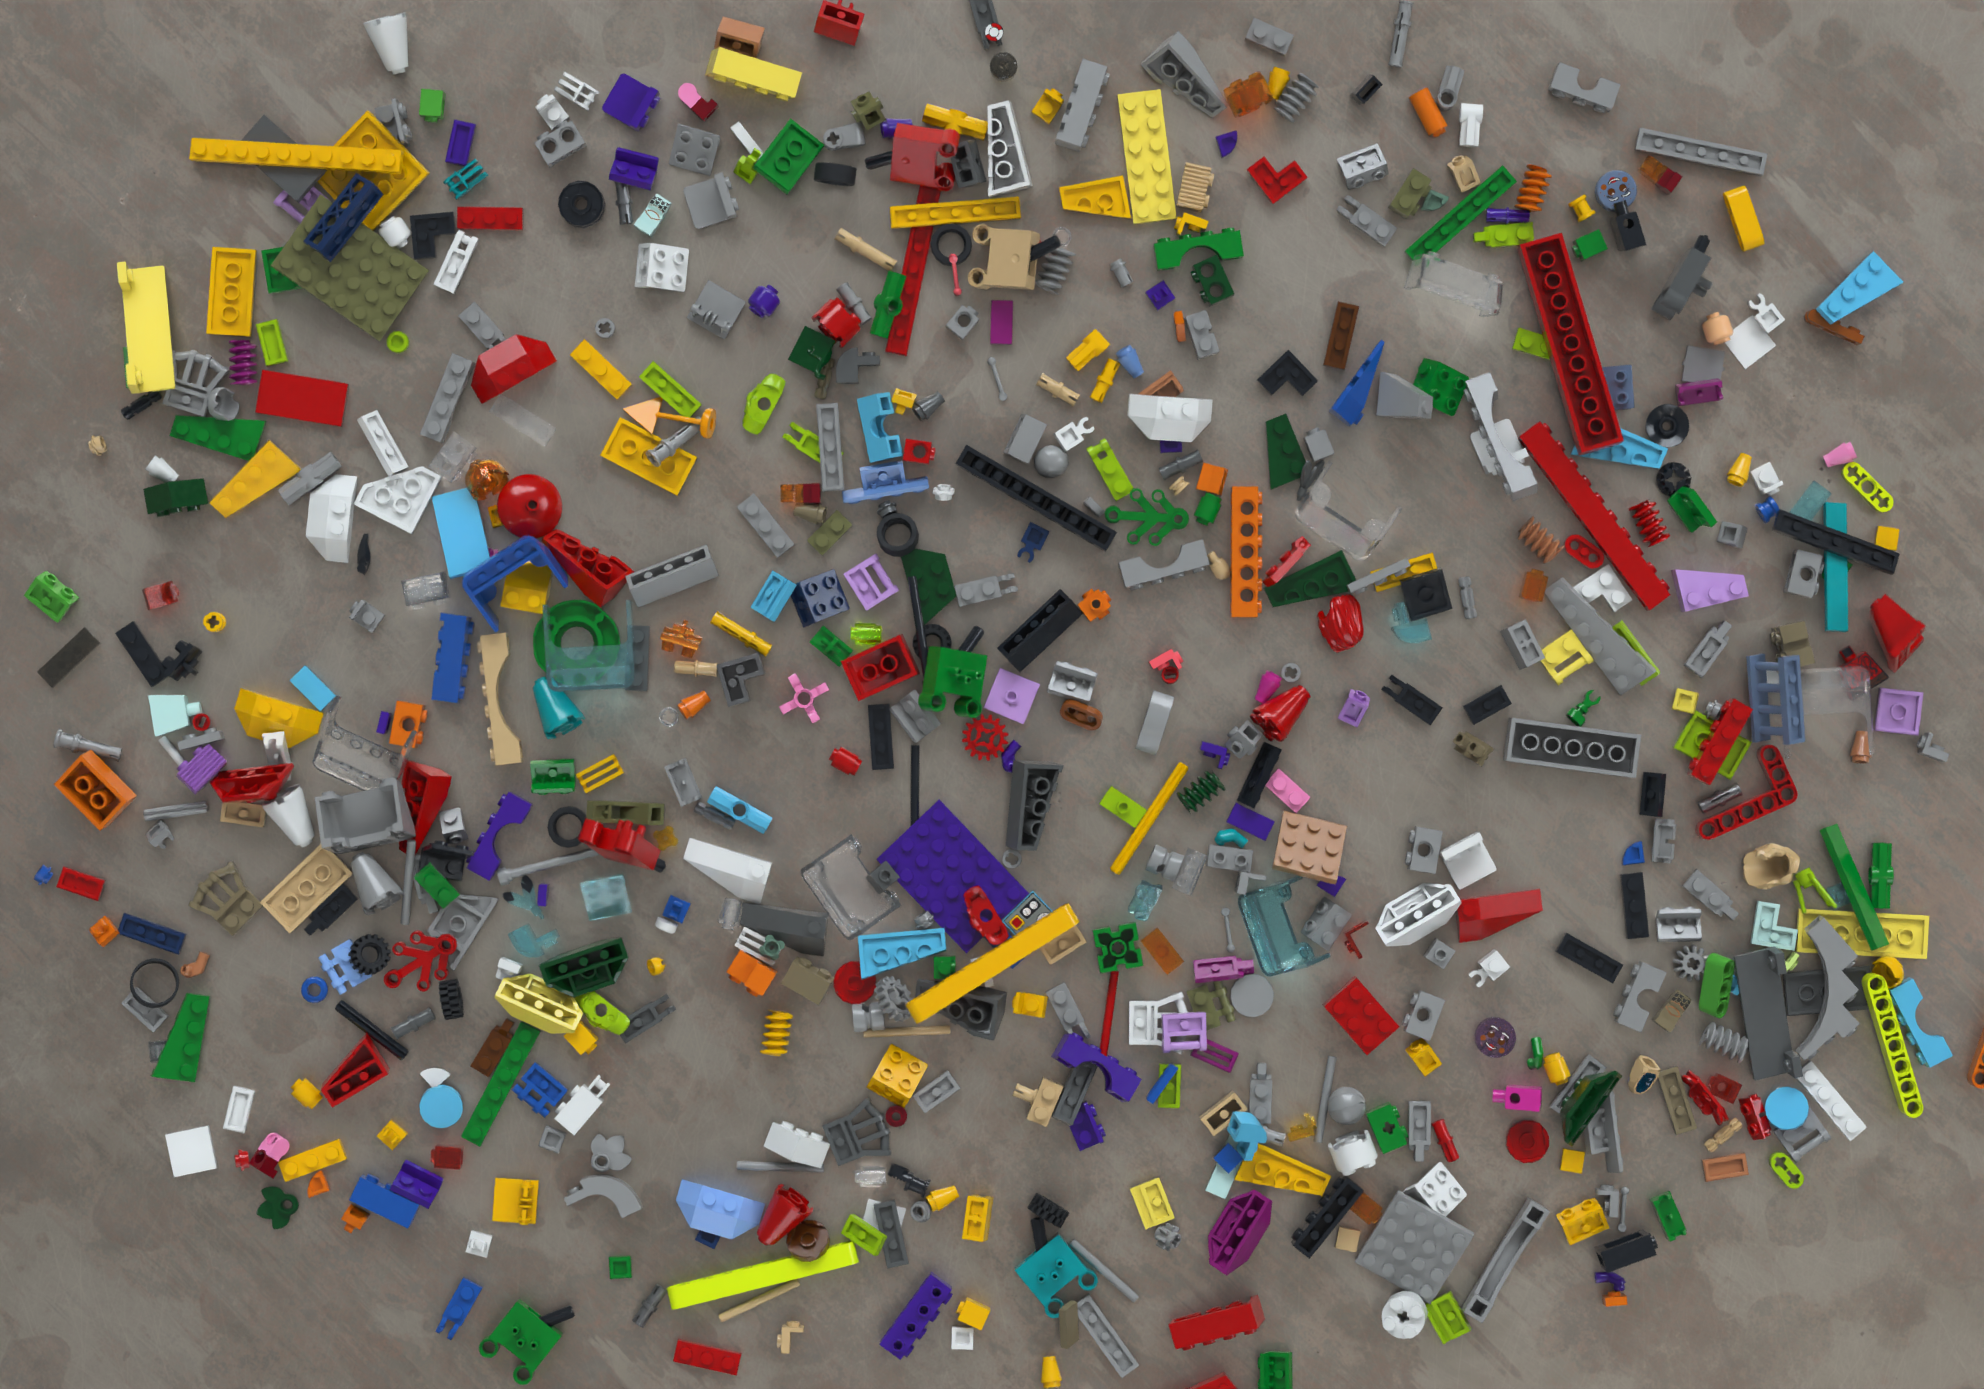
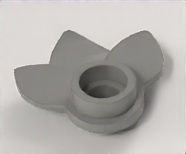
M598 1134L592 1140L591 1150L593 1156L591 1158V1165L595 1171L601 1173L609 1169L619 1171L628 1166L632 1158L622 1153L625 1145L623 1136L617 1135L606 1140L601 1134ZM600 1157L605 1158V1165H600L598 1163V1159Z

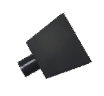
M1626 200L1613 203L1616 216L1611 217L1610 220L1618 251H1627L1646 245L1636 211L1629 212ZM1625 219L1628 221L1626 228L1623 225Z

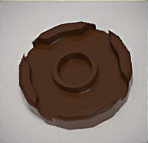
M804 1220L787 1234L786 1243L789 1253L795 1259L811 1262L819 1259L826 1253L829 1248L830 1237L822 1223L815 1220Z

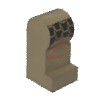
M1676 989L1651 1020L1671 1033L1682 1013L1691 1003V999Z

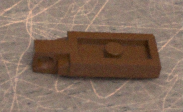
M507 1018L501 1027L496 1025L470 1067L490 1077L512 1040L513 1034L509 1033L515 1022Z

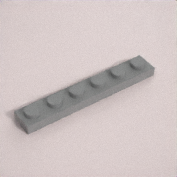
M1639 128L1635 150L1759 176L1764 174L1767 153Z

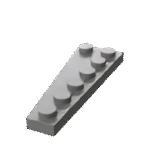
M1563 577L1544 590V593L1620 695L1656 672V669L1638 651L1633 650L1627 644L1628 641L1622 636L1620 637L1612 629V626L1607 621L1605 622L1596 613L1597 611Z

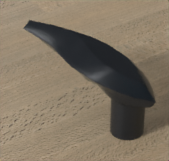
M368 534L363 535L357 554V571L363 573L364 576L370 564Z

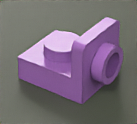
M1351 689L1338 715V719L1358 727L1369 706L1370 697L1360 690L1355 691Z

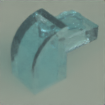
M1405 602L1394 604L1395 608L1392 609L1394 621H1398L1399 625L1391 627L1399 640L1412 644L1432 639L1427 618L1410 622Z
M529 923L508 934L515 949L520 954L532 958L544 955L545 953L541 946L544 945L545 948L556 944V938L560 937L557 929H554L537 938Z

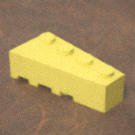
M718 47L711 51L705 76L712 77L720 82L734 83V86L740 88H752L759 94H774L776 99L788 101V99H793L796 96L802 72Z

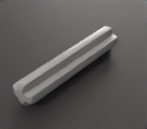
M207 801L147 809L143 811L145 821L207 813L208 803Z

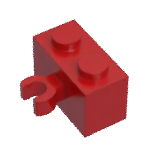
M823 0L814 32L855 46L865 14L853 10V3H850L849 7L846 8L841 5L842 0H838L837 4Z

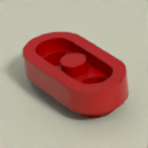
M1574 534L1565 539V552L1585 567L1595 569L1603 564V552L1581 535ZM1573 541L1578 543V548L1576 550L1571 548V543ZM1590 554H1594L1596 556V560L1594 562L1589 561L1588 557Z

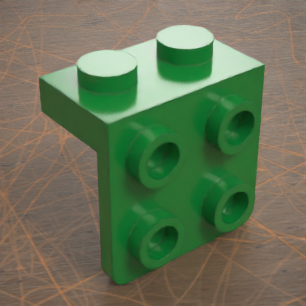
M1424 358L1419 366L1413 385L1433 397V408L1449 416H1454L1464 394L1463 390L1466 389L1465 381L1469 380V377L1439 361Z

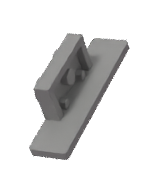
M1612 1090L1585 1128L1584 1137L1587 1154L1592 1155L1605 1152L1607 1171L1609 1173H1622L1623 1158L1621 1156L1620 1136L1617 1127L1618 1117L1614 1104L1615 1095Z

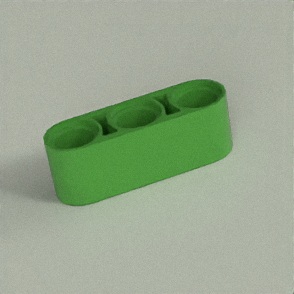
M1711 953L1706 960L1699 1010L1716 1018H1722L1728 1009L1735 963L1732 959L1717 953Z

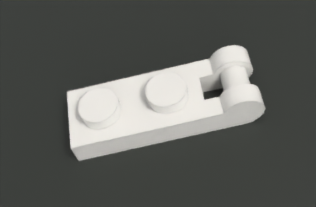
M458 230L433 285L455 294L469 260L477 247L479 238L474 236L471 238L465 235V232ZM461 243L468 245L465 251L459 249Z

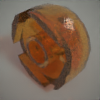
M492 458L477 459L470 464L467 470L465 484L473 499L477 501L487 499L485 495L492 492L494 496L502 490L509 481L507 477L509 473L500 462Z

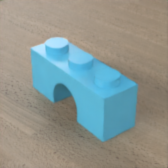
M890 392L873 394L857 399L870 463L903 456L899 435L889 436L883 427L885 417L894 414Z

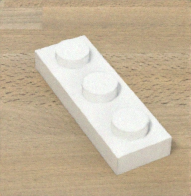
M377 410L357 419L388 477L409 467Z

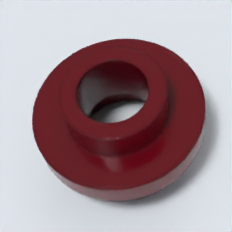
M899 1105L891 1106L886 1112V1121L892 1127H900L907 1120V1112ZM893 1113H899L900 1119L894 1120L892 1118Z

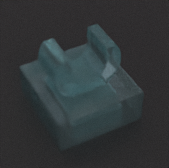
M1842 882L1825 888L1836 903L1837 908L1850 903Z

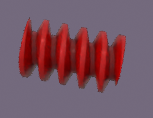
M1646 500L1630 507L1629 511H1636L1632 518L1640 519L1636 527L1643 526L1639 534L1647 535L1642 541L1643 543L1650 542L1648 546L1650 547L1668 539L1670 534L1662 533L1667 526H1659L1663 518L1655 517L1660 512L1658 509L1652 510L1656 502Z

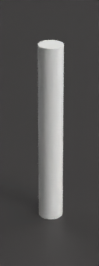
M166 736L158 740L178 766L185 761Z

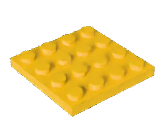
M366 111L334 146L402 150L404 152L402 174L327 169L318 183L334 200L337 199L356 173L374 183L384 195L362 223L372 231H375L379 224L409 196L430 172L370 111ZM359 182L354 188V192L360 191L364 184ZM350 200L344 201L341 207L343 209L347 208Z

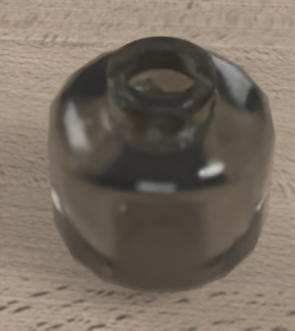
M999 52L994 55L989 65L993 78L1001 82L1013 79L1018 69L1017 60L1012 54L1007 52Z

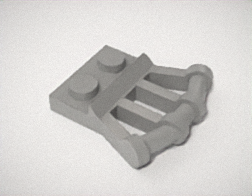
M172 350L175 389L166 390L162 404L205 417L208 410L207 398L209 394L226 377L230 370L227 366L223 367L214 360L212 355L206 354L204 356L198 354L196 350L188 352ZM188 360L182 380H180L177 376V361ZM195 362L202 364L197 383H189L193 365ZM210 367L218 374L206 388L203 387Z

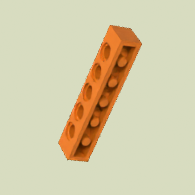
M1231 487V618H1257L1258 613H1262V600H1258V591H1262V578H1258V570H1262V557H1258V548H1262V535H1258V526H1262V513H1258V504L1262 505V491H1258V487ZM1243 503L1251 504L1253 508L1251 514L1245 515L1241 512V505ZM1247 524L1252 527L1251 536L1246 537L1241 534L1242 525ZM1243 546H1248L1252 549V556L1250 558L1242 557L1240 551ZM1243 568H1249L1252 571L1250 580H1244L1241 577L1240 572ZM1244 589L1252 593V599L1249 602H1244L1240 597Z

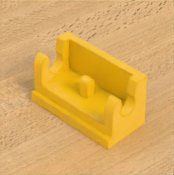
M976 1194L968 1195L962 1239L979 1242L988 1240L994 1197H981Z

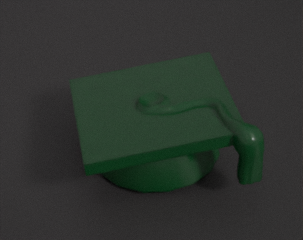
M805 326L788 360L814 372V376L817 379L824 380L826 375L821 374L820 371L831 359L835 340Z

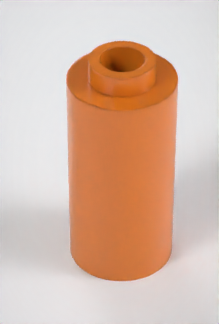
M1428 87L1411 95L1409 100L1428 136L1433 135L1436 138L1445 133L1446 130L1444 128L1448 125Z

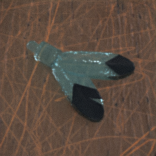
M524 875L521 880L524 897L513 892L503 893V898L508 903L530 910L535 916L544 919L541 913L542 910L536 905V895L532 880L527 875Z

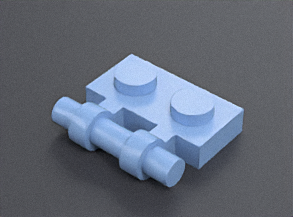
M351 939L331 950L335 957L334 959L329 960L326 953L318 957L322 964V970L327 972L332 981V987L336 988L340 995L347 991L343 984L349 980L352 987H355L372 977V974L358 973L359 970H354L353 963L349 962L351 956H348L351 951V945L354 944ZM338 963L345 974L342 977L338 976L333 967Z

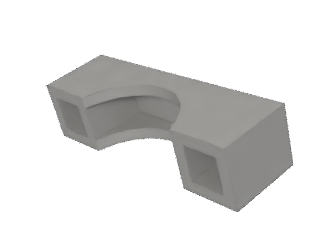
M452 353L421 430V435L442 444L444 443L459 397L467 385L475 366L473 361Z
M1203 539L1181 545L1177 560L1166 568L1151 567L1141 557L1118 563L1125 588L1130 587L1131 591L1143 588L1142 583L1151 581V585L1164 582L1163 577L1172 575V579L1185 576V571L1193 570L1194 574L1205 571V566L1210 565Z

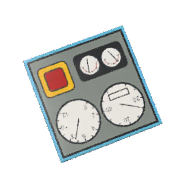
M1032 891L1002 922L1016 935L1053 911Z

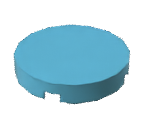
M447 1085L431 1087L421 1097L419 1104L420 1114L423 1120L430 1126L447 1128L455 1124L461 1117L463 1111L461 1096L458 1091Z
M1782 1087L1769 1095L1765 1104L1767 1119L1780 1130H1794L1803 1125L1808 1118L1809 1106L1802 1092L1795 1088Z

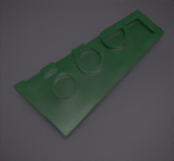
M1341 550L1263 589L1272 607L1348 592L1346 585L1356 581V578Z

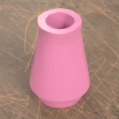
M1844 442L1824 455L1823 458L1829 468L1853 462L1857 455L1851 442L1846 444Z

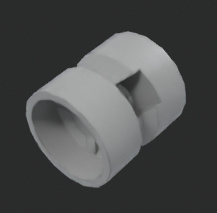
M1155 844L1145 870L1154 874L1160 872L1162 877L1174 882L1184 856L1174 851L1168 853L1166 848Z
M880 1002L870 1003L869 1006H866L864 1003L852 1004L854 1032H865L868 1028H871L873 1031L885 1030L884 1013L881 1007L878 1006Z

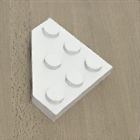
M421 466L370 482L362 486L354 505L413 534L442 476Z

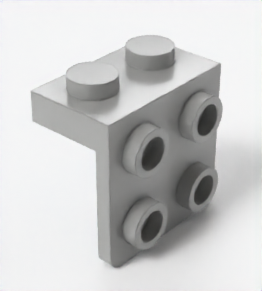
M723 172L714 175L715 178L685 187L683 190L694 226L697 229L737 217L736 210H739L736 198H731L729 190L732 189L729 176L724 177Z

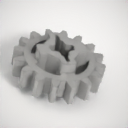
M886 976L875 984L877 987L874 991L878 994L875 996V999L879 1000L878 1006L881 1007L884 1014L888 1013L890 1020L894 1018L895 1022H903L911 1016L905 1004L912 1000L909 996L911 992L908 991L905 984L901 985L900 979L895 981L894 976Z

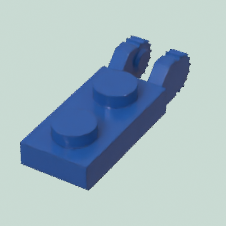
M463 1277L444 1311L443 1318L435 1332L440 1334L447 1320H450L455 1325L449 1331L447 1338L452 1340L459 1326H462L483 1287Z

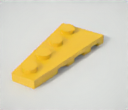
M268 440L209 503L226 518L302 469L271 440Z
M1258 1143V1148L1254 1153L1252 1161L1242 1160L1234 1180L1323 1196L1331 1175Z

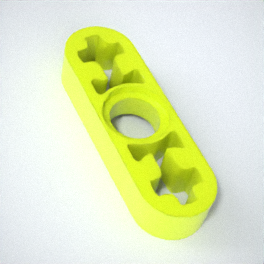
M1850 462L1842 467L1841 475L1843 479L1877 512H1887L1893 507L1894 501L1892 496L1858 463ZM1855 467L1857 469L1855 474L1858 477H1861L1863 474L1865 478L1861 479L1856 485L1854 482L1858 479L1855 476L1849 477L1847 475L1849 473L1847 468ZM1865 481H1869L1873 485V490L1869 494L1864 493L1861 488ZM1879 490L1880 493L1877 496L1881 499H1887V507H1879L1880 501L1876 497L1871 500L1870 497Z

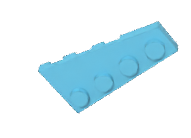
M1873 251L1816 310L1831 325L1901 285L1903 281Z
M1621 429L1624 439L1621 444L1580 455V457L1660 469L1668 448ZM1574 445L1570 455L1578 456L1576 446Z
M945 929L859 935L861 979L863 980L946 951Z

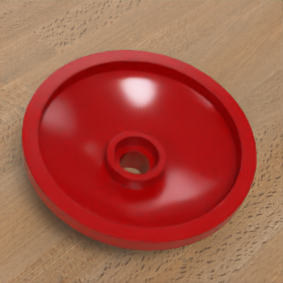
M524 474L511 479L504 485L498 496L497 513L502 525L511 534L519 538L532 536L537 539L550 533L558 524L562 514V500L558 490L549 480L535 474ZM530 501L535 503V509L529 508L528 503Z

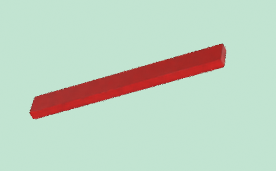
M920 185L916 204L939 203L941 190L935 187ZM934 226L911 227L901 273L907 276L900 296L902 310L898 315L894 316L885 350L887 353L907 357Z

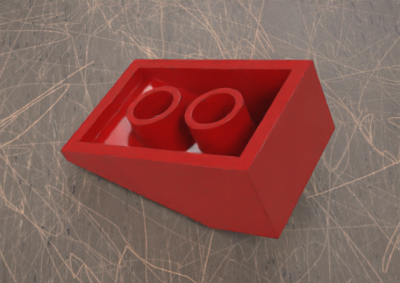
M903 634L841 661L858 701L921 674Z

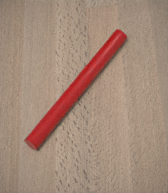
M1119 971L1110 972L1100 1042L1101 1053L1106 1057L1108 1055Z

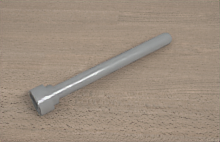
M590 848L513 870L503 867L497 869V875L500 885L503 886L510 884L513 878L597 856L599 853Z

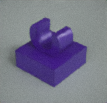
M1164 280L1145 292L1157 311L1175 299V296Z

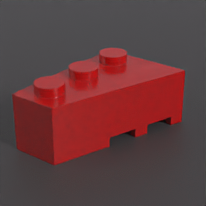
M367 1032L322 1083L321 1091L332 1108L389 1074V1066Z

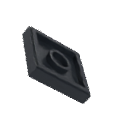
M1441 567L1399 580L1410 621L1453 609Z

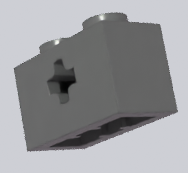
M976 139L960 142L956 155L951 157L958 188L987 182Z

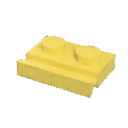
M1159 1177L1130 1188L1145 1229L1175 1218Z

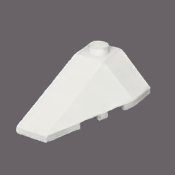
M689 838L683 858L738 898L761 904L772 862Z

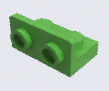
M44 571L37 576L24 594L28 600L57 623L63 619L71 605L79 599L71 588L66 587L55 575L48 571Z

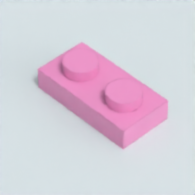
M1279 768L1270 776L1269 781L1265 785L1295 813L1311 798Z

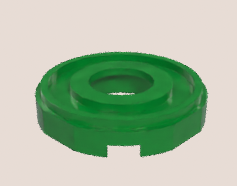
M585 600L563 601L552 606L539 620L533 634L534 656L539 667L555 682L566 686L580 687L598 682L616 664L620 653V634L615 621L598 605ZM582 627L588 630L593 637V650L584 659H571L562 650V637L570 628Z

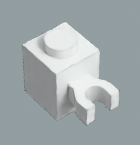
M1493 949L1477 962L1481 968L1471 971L1468 975L1470 978L1476 974L1480 975V981L1476 983V986L1479 988L1484 984L1487 977L1494 981L1507 971L1510 966L1499 952Z

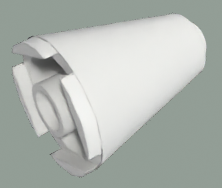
M406 12L364 22V28L387 72L392 71L393 75L405 72V67L409 66Z
M297 784L286 788L285 792L278 793L275 799L264 801L262 807L295 846L305 847L313 842L312 838L315 834L303 789Z

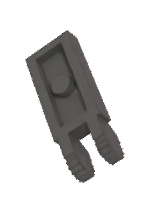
M969 0L984 49H989L990 44L985 36V28L990 23H998L992 0ZM1002 40L996 41V44L998 46L1002 45Z
M667 994L627 1016L630 1020V1025L624 1033L620 1034L625 1043L662 1021V1018L676 1010L673 1005L666 1008L661 1014L657 1012L655 1007L667 1001L669 998Z

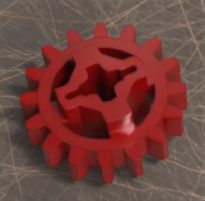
M983 714L980 715V720L972 718L973 724L966 723L969 728L968 731H962L963 734L967 735V738L962 739V742L968 743L964 749L972 750L971 757L978 754V760L986 756L987 761H990V755L992 754L997 758L998 750L1001 752L1005 751L1001 747L1002 744H1008L1004 737L1009 734L1002 731L1006 725L999 726L1000 719L997 718L993 721L991 714L988 716V719H985ZM981 723H990L995 727L991 730L986 729ZM975 727L977 736L976 739L971 741V732ZM984 731L986 734L995 732L989 737V743L986 744L985 741L976 743L981 738V732ZM1000 734L999 744L995 747L993 744L994 736ZM979 745L986 746L989 752H981L976 747Z

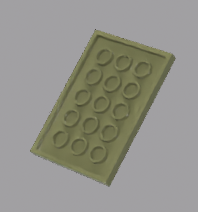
M320 194L273 261L271 267L380 342L429 270L397 247H390L384 238L363 223L356 229L332 262L324 259L318 251L303 242L333 204V202ZM336 217L328 221V226L336 222ZM323 234L318 235L313 243L318 245L323 238Z

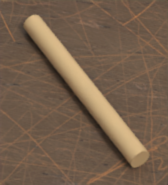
M950 1025L885 1028V1030L876 1031L868 1029L863 1032V1036L868 1038L950 1034Z
M790 1280L719 1314L720 1321L724 1322L800 1286L799 1280Z

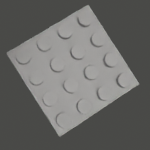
M1398 1190L1355 1258V1262L1400 1288L1418 1294L1425 1302L1431 1304V1301L1434 1300L1474 1237V1232Z

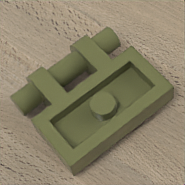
M1214 981L1213 984L1216 990L1210 992L1207 984L1186 991L1193 1012H1206V1030L1221 1026L1220 1016L1225 1015L1227 1023L1236 1020L1233 1014L1235 1011L1234 1007L1229 1003L1228 991L1226 986H1223L1222 981ZM1212 998H1219L1222 1006L1221 1009L1216 1010Z

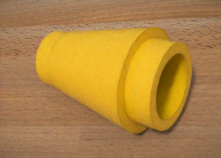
M1273 67L1269 74L1267 97L1279 100L1290 80V71Z
M1744 453L1739 454V457L1727 473V482L1738 487H1743L1744 483H1747L1752 460L1751 456Z
M953 1185L931 1191L925 1197L932 1212L936 1210L939 1212L956 1200L959 1194Z
M1055 1356L1042 1357L1041 1383H1043V1387H1060L1062 1378Z

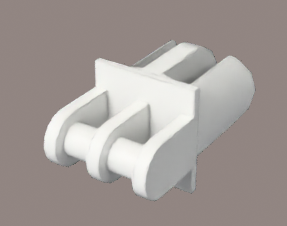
M564 72L563 76L579 85V87L576 88L560 79L558 83L575 94L572 96L555 86L554 91L589 111L590 108L588 106L591 102L595 101L593 98L596 94H599V91ZM585 88L590 90L588 96L583 93ZM581 96L585 98L583 104L578 101Z

